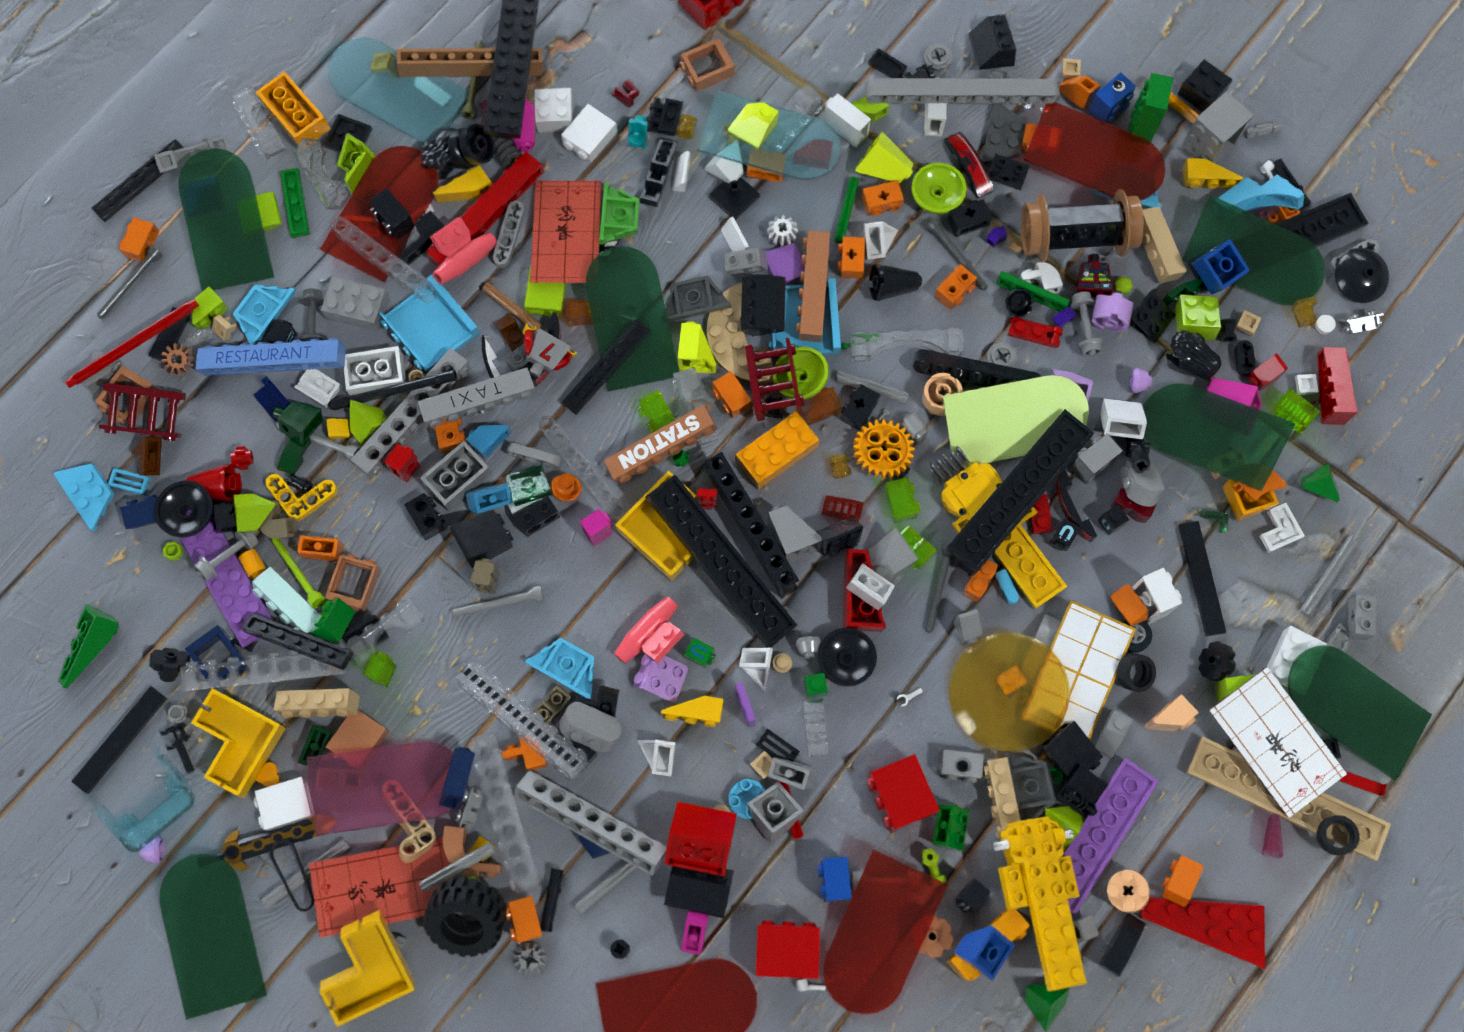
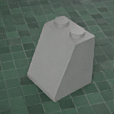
M781 505L776 506L770 510L771 512H768L769 527L788 562L821 550L823 541L821 536L787 505L781 507Z

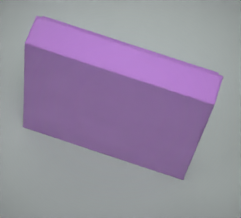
M795 242L767 251V264L770 275L785 277L786 284L800 279L801 271H805V265H801L802 256Z
M743 682L737 683L735 685L736 694L747 726H755L756 718Z

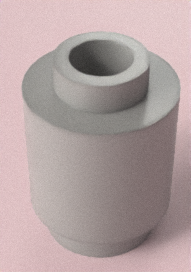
M909 413L901 420L903 422L901 427L906 428V433L911 434L910 437L917 442L928 434L927 427L916 414L911 415Z

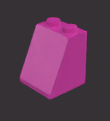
M1212 377L1211 383L1206 386L1205 399L1200 402L1199 406L1203 419L1250 436L1262 405L1258 387Z

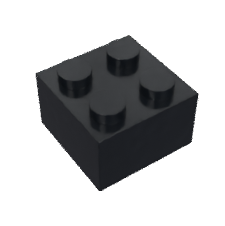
M1203 59L1182 83L1177 94L1198 110L1204 112L1228 90L1233 79Z
M387 188L369 201L373 218L378 224H383L384 230L391 238L394 236L397 240H400L414 228L409 212Z

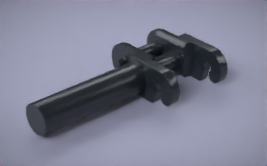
M179 724L178 727L172 726L166 729V732H161L160 734L161 736L171 732L174 734L176 741L172 744V747H167V751L177 748L188 774L195 771L183 742H187L191 736L186 735L184 730L186 725ZM179 730H180V732H181V734H182V736H183V737L180 738V739L178 738V736H177V734H176V732L179 731Z

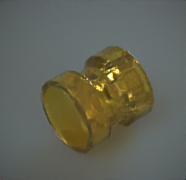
M682 114L676 134L683 139H692L697 119L692 115Z
M846 454L836 455L829 459L830 466L833 467V478L839 479L851 475L852 472L847 464L848 456Z

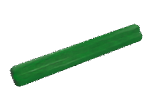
M850 177L834 237L836 243H842L843 237L846 235L859 185L858 177Z

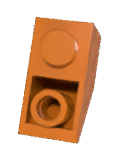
M1087 75L1067 78L1058 84L1059 92L1082 109L1092 103L1095 94L1100 88V85Z

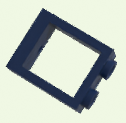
M219 625L185 648L209 684L216 689L226 686L229 683V679L235 675L242 674L249 665L228 634ZM222 639L237 661L213 677L199 658V655Z
M465 747L455 748L439 801L440 806L455 810L459 809L475 756V752H471L470 749Z

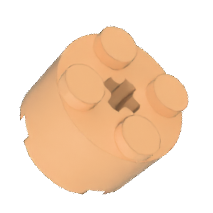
M948 373L933 375L927 381L923 390L922 402L924 407L931 415L945 416L942 395L962 392L961 383Z
M1122 870L1114 874L1109 880L1107 894L1110 902L1116 909L1125 913H1135L1141 911L1147 905L1150 898V889L1147 881L1141 874L1132 870ZM1127 887L1129 889L1132 887L1133 896H1124V888Z

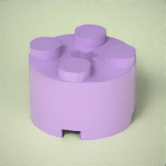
M1113 293L1112 296L1097 295L1092 324L1100 329H1104V326L1110 327L1109 331L1114 332L1127 330L1131 320L1133 302L1123 298V294Z

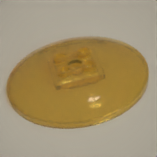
M998 633L980 639L961 655L952 672L949 695L955 718L971 738L994 750L1016 752L1027 750L1043 743L1058 729L1068 709L1070 689L1065 669L1049 647L1027 635ZM1006 686L1014 687L1015 694L1012 697H1007L1004 694L1003 690Z

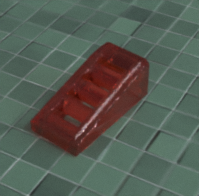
M826 495L821 514L843 520L852 517L859 522L864 502ZM830 502H834L832 511L828 510ZM837 504H841L840 512H836ZM845 505L849 506L847 514L843 513ZM852 507L856 508L855 515L851 514Z

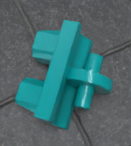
M636 115L635 119L629 120L628 146L646 149L648 122H646L645 116Z

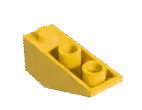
M1187 158L1183 165V186H1189L1190 188L1208 187L1214 189L1226 187L1231 189L1243 180L1242 176L1207 159Z
M479 165L476 168L469 169L464 175L455 177L447 185L438 187L433 194L437 203L478 199L482 193H485L490 188L492 183Z
M701 696L661 710V715L668 721L684 719V722L688 724H696L697 721L703 722L704 726L715 727L720 725L724 699Z

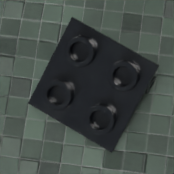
M1151 290L1132 314L1130 325L1133 327L1138 325L1153 342H1156L1176 315Z
M1080 764L1057 795V798L1083 817L1086 815L1095 816L1098 810L1094 804L1108 784Z

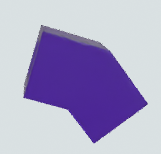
M1005 227L993 228L987 235L985 242L994 248L999 242L1006 241L1007 233Z
M1069 306L1052 319L1058 327L1063 328L1076 317V313Z

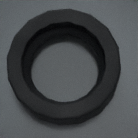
M1128 654L1118 664L1117 679L1119 684L1125 689L1144 692L1155 681V664L1145 655ZM1140 661L1143 667V674L1141 679L1136 684H1133L1130 679V671L1132 666Z
M1336 815L1325 818L1319 823L1316 830V838L1319 846L1325 852L1331 855H1344L1352 852L1357 847L1360 833L1357 825L1351 819ZM1331 824H1342L1347 829L1349 841L1344 847H1334L1328 841L1326 836L1327 829Z

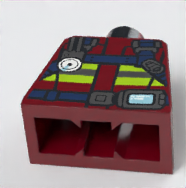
M1089 254L1088 262H1082L1079 268L1075 294L1089 292L1091 297L1112 295L1114 287L1109 264L1099 262L1098 254Z

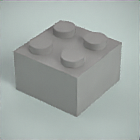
M1108 434L1104 437L1098 436L1091 442L1092 445L1088 449L1084 447L1077 453L1078 456L1073 459L1074 464L1071 468L1086 485L1112 465L1123 451Z

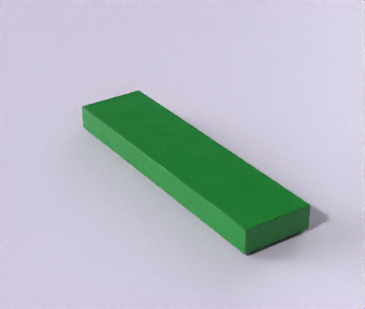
M293 168L280 171L290 235L292 238L310 235L300 170Z
M1003 271L1000 272L996 281V285L1010 291L1019 288L1029 291L1035 302L1059 312L1066 309L1069 300Z

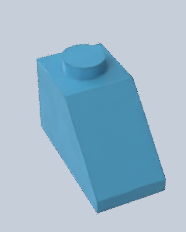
M507 425L479 426L477 429L469 432L466 440L469 446L486 459L511 434V431Z
M508 484L485 486L465 492L469 510L477 514L513 503Z

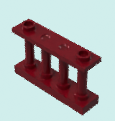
M789 337L785 338L787 347L758 352L754 351L752 345L745 346L757 421L765 420L764 413H767L769 410L796 405L800 414L802 413L801 406H805L803 394L799 395L793 355H796L795 344H791ZM788 354L789 364L765 369L757 368L756 362H760L759 360ZM791 371L792 381L767 386L760 385L759 379H762L763 376ZM794 388L795 398L770 403L762 402V396H765L766 393Z
M104 383L103 390L109 391L110 395L107 425H99L100 429H105L104 433L116 434L117 431L164 436L163 440L175 441L176 438H181V434L174 433L177 404H180V400L186 399V393ZM121 393H128V397H130L127 427L115 426L118 397L121 396ZM141 395L148 396V400H150L147 430L135 428L138 399H140ZM160 398H168V402H170L166 432L155 431L157 405Z

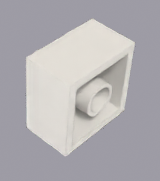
M571 88L535 89V123L537 131H565L573 122Z

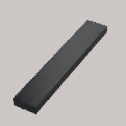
M174 139L157 154L184 147ZM153 156L92 207L93 211L104 222L164 174L160 173L155 157Z
M636 318L562 403L577 415L651 331Z
M1199 521L1179 524V531L1205 636L1225 634L1227 632Z
M254 613L250 615L242 627L243 632L341 670L346 668L354 655L353 651Z
M150 686L71 782L83 792L89 794L168 698Z

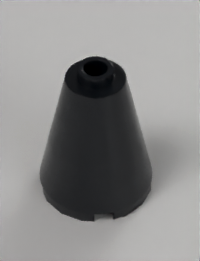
M875 264L871 267L869 281H872L873 287H869L874 301H881L914 292L922 286V277L919 276L918 272L883 264Z

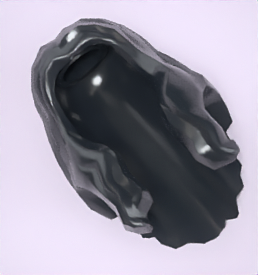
M455 128L443 129L436 138L426 141L422 146L421 161L423 164L420 167L425 170L429 168L440 170L444 167L440 172L442 180L447 179V176L457 166L451 159L448 151V138L454 130H457Z
M1183 330L1176 332V335L1172 337L1170 347L1174 352L1171 354L1166 353V359L1171 361L1180 370L1202 379H1209L1219 371L1221 367L1220 356L1210 349L1205 343V338L1200 333H1191L1190 331Z

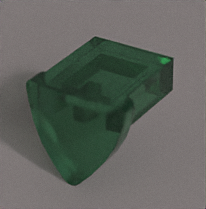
M1200 509V517L1219 520L1220 533H1226L1229 512Z

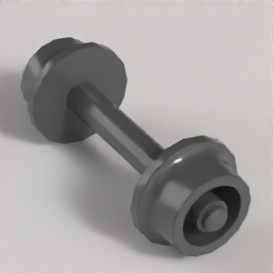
M305 289L299 302L304 306H308V335L301 336L299 340L303 342L310 341L311 339L325 340L323 337L316 335V307L323 305L324 298H322V292L318 289Z

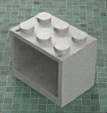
M1226 91L1196 118L1182 145L1196 158L1207 159L1215 163L1239 141L1254 115Z

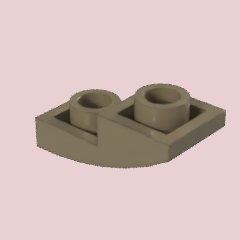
M556 685L530 716L544 728H547L573 696L560 685Z

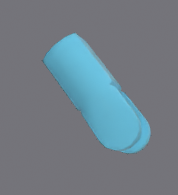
M1007 570L998 571L994 576L1001 591H1003L1007 603L1010 605L1016 604L1019 595L1013 586Z

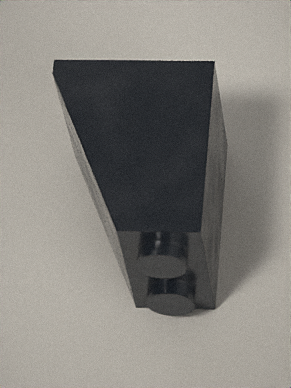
M494 510L449 527L472 569L474 568L475 561H481L482 558L491 560L513 548L511 541L514 539L509 530H504L502 525L505 522L500 514H495Z
M1074 720L1064 722L1037 747L1052 765L1061 771L1067 781L1080 764L1086 769L1093 771L1101 764L1099 760L1103 758Z

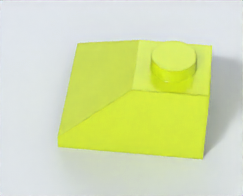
M764 102L748 103L728 128L727 132L759 149L776 126L779 111Z

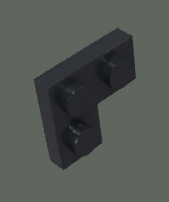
M338 114L323 144L326 148L341 153L346 134L352 135L365 144L372 131L371 125Z
M600 685L597 701L579 697L577 702L586 704L616 718L620 690Z

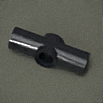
M1126 437V457H1130L1132 467L1137 473L1149 470L1151 465L1148 456L1150 444L1145 442L1144 437L1143 439Z

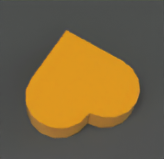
M272 762L265 763L255 780L267 787L281 783V778L278 775V766Z

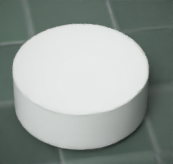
M1322 315L1315 322V328L1321 334L1331 333L1336 326L1335 320L1329 315Z

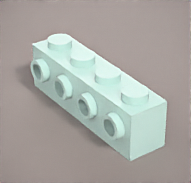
M271 567L252 581L253 593L259 599L262 597L266 601L267 607L280 615L279 618L284 624L287 625L289 623L293 629L312 636L314 635L311 633L314 627L313 622L320 614Z

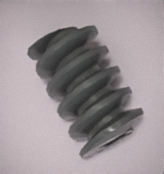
M492 136L494 152L497 158H499L500 163L504 166L514 164L516 158L522 155V153L514 146L515 143L511 140L512 138Z
M956 446V453L949 450L950 457L943 454L944 461L937 458V465L932 462L930 463L931 469L929 472L938 485H941L940 478L947 481V474L954 477L953 470L960 473V466L966 469V462L970 463L959 446Z

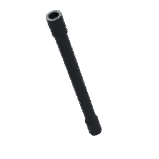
M453 369L438 373L437 375L353 396L333 399L330 401L333 411L350 407V400L364 403L424 387L457 381V373Z

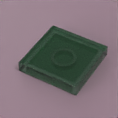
M542 463L505 475L515 507L552 495Z

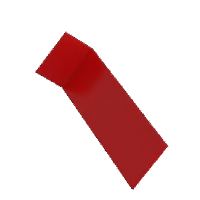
M1345 771L1347 774L1339 780L1379 796L1385 794L1387 784H1381Z

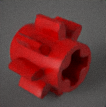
M245 446L236 447V450L231 452V463L237 466L239 470H248V466L254 463L252 450H248Z

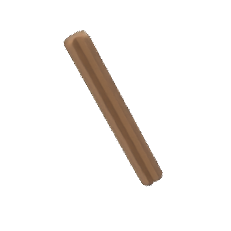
M485 283L482 289L487 295L526 325L528 323L530 329H533L534 326L537 327L535 332L539 328L541 329L542 326L537 320L491 283Z

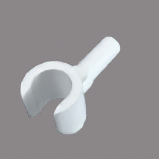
M1267 161L1260 168V172L1267 175L1269 180L1273 178L1271 170L1274 169V164L1271 161Z
M919 688L908 695L901 694L897 697V700L901 697L906 698V703L901 705V707H905L908 705L909 700L923 691Z
M807 979L796 981L798 991H825L826 988L825 985H808Z

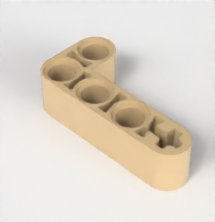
M394 780L386 781L382 787L381 798L409 836L400 845L399 858L405 863H410L432 849L435 841V832L400 784ZM404 805L407 807V810L401 811L397 807ZM416 821L419 825L413 827L409 824V822ZM428 837L431 841L425 843L420 838ZM411 848L414 852L407 854L403 850Z

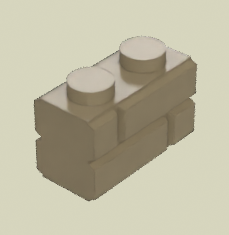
M482 558L481 561H475L474 572H472L470 581L477 591L494 594L500 575L496 565L493 564L492 560Z

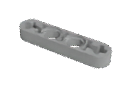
M520 201L509 203L493 254L494 263L499 268L507 267L513 255L525 215L524 205ZM519 207L520 210H517L515 218L513 209ZM511 222L517 224L513 230L507 229V225ZM510 239L512 242L509 246H503L502 241ZM502 251H505V259H503L502 262H499L498 258H501L503 254Z

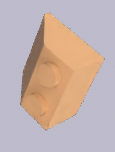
M1181 694L1168 703L1144 727L1150 730L1176 731L1179 728L1184 730L1196 721L1194 716L1199 712Z

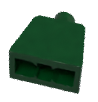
M295 401L291 402L286 409L276 407L273 412V417L278 418L279 430L302 445L323 422L321 408Z

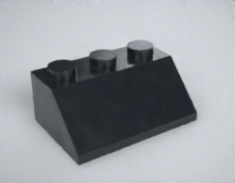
M1006 15L988 16L969 32V38L979 70L1015 66L1016 46Z
M762 274L742 277L741 331L755 337L785 330V277Z
M672 866L664 905L724 918L734 870L726 869L725 876Z

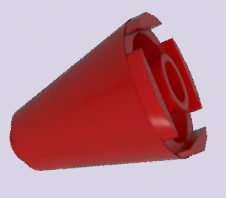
M225 464L191 475L186 479V481L202 485L210 493L212 499L234 502L233 495H239L242 491L241 475L236 473L235 469L238 468L233 464Z

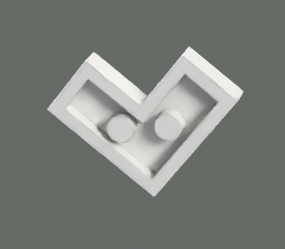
M1287 503L1267 511L1275 529L1263 533L1259 537L1268 553L1305 537Z

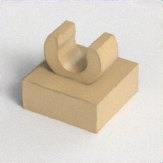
M221 315L214 317L212 331L225 342L231 338V332L236 330L237 324L233 323L231 325L229 317L223 318Z

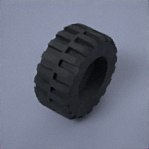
M459 877V879L452 878L447 882H442L434 889L423 922L426 934L430 936L433 944H438L439 949H445L452 955L454 953L459 954L460 957H465L466 955L474 957L478 953L482 955L488 952L499 942L507 916V906L502 895L497 894V889L493 886H488L487 882L477 881L478 878L473 877L471 879ZM453 913H466L474 916L478 921H466L458 918Z

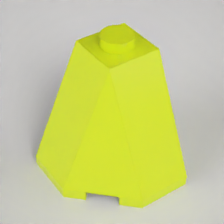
M881 132L864 155L865 158H861L855 169L858 173L889 181L898 180L901 183L903 179L907 180L913 173V163L885 133Z
M693 321L682 323L678 350L679 372L716 374V362L701 325Z

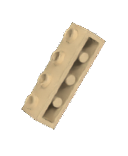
M1159 206L1143 209L1144 229L1142 244L1152 264L1154 273L1159 283L1178 280L1187 270Z
M349 688L277 691L274 711L281 714L283 718H310L311 716L346 717L347 715H357L360 696Z
M1007 757L988 760L983 766V774L987 778L989 785L987 786L988 797L992 799L993 804L991 806V813L997 823L995 832L1000 841V833L1007 828L1006 824L1021 821Z

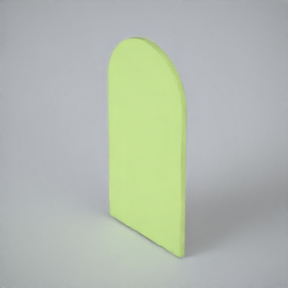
M1057 375L1042 376L942 395L951 450L956 453V446L963 450L970 463L966 462L967 467L975 462L979 465L1025 456L1064 409L1085 426L1089 416L1088 401L1082 389L1072 380Z

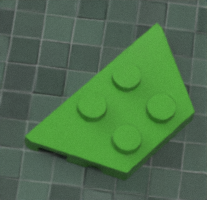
M606 182L604 183L599 244L601 245L637 234L640 199L633 195H628L621 189L617 191Z

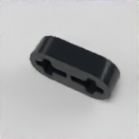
M1242 340L1236 345L1234 354L1238 374L1246 377L1255 369L1256 364L1252 343ZM1242 346H1244V349H1248L1245 356L1244 351L1240 350ZM1245 361L1246 366L1250 367L1247 371L1246 368L1242 367L1245 364Z

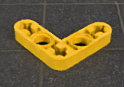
M271 474L266 479L267 488L276 500L279 501V504L288 516L295 518V521L305 519L335 497L338 492V488L332 480H324L298 499L280 475ZM273 480L278 481L277 483L282 488L281 490H278L273 485ZM327 485L331 487L332 490L329 493L326 491L325 488ZM318 491L324 496L323 498L317 493ZM285 493L291 494V499L288 502H282L281 500L282 495ZM311 496L318 498L317 503L314 505L308 504V499ZM303 502H304L305 506L308 508L307 510L303 507V505H302ZM296 508H297V509L299 510V512H300V514H299L298 516H297L296 514H294V513H295V512H294V509H296Z

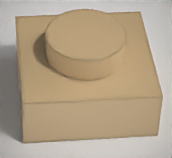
M1063 58L1061 78L1079 77L1081 60Z
M1244 310L1235 328L1253 336L1261 317Z
M764 751L750 766L764 780L769 774L773 759Z

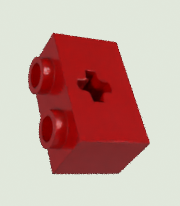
M398 443L384 461L391 473L406 483L420 466L414 450L407 445L401 446Z

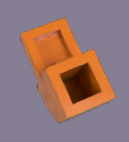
M519 738L521 746L518 747L517 744L506 747V750L501 751L505 761L524 757L525 766L528 771L548 767L543 748L533 739Z

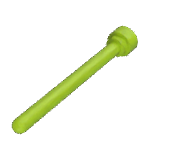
M272 538V543L308 594L307 601L314 609L322 606L325 603L324 596L321 592L313 589L280 539Z

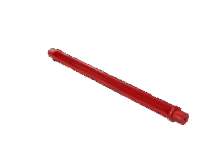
M195 299L189 303L186 302L71 375V378L65 381L66 385L69 388L79 385L193 312L194 309L199 307V304Z

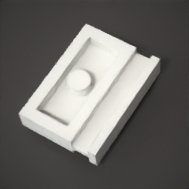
M317 369L306 370L300 378V382L294 386L296 390L325 408L328 407L329 402L334 399L342 388L340 383Z

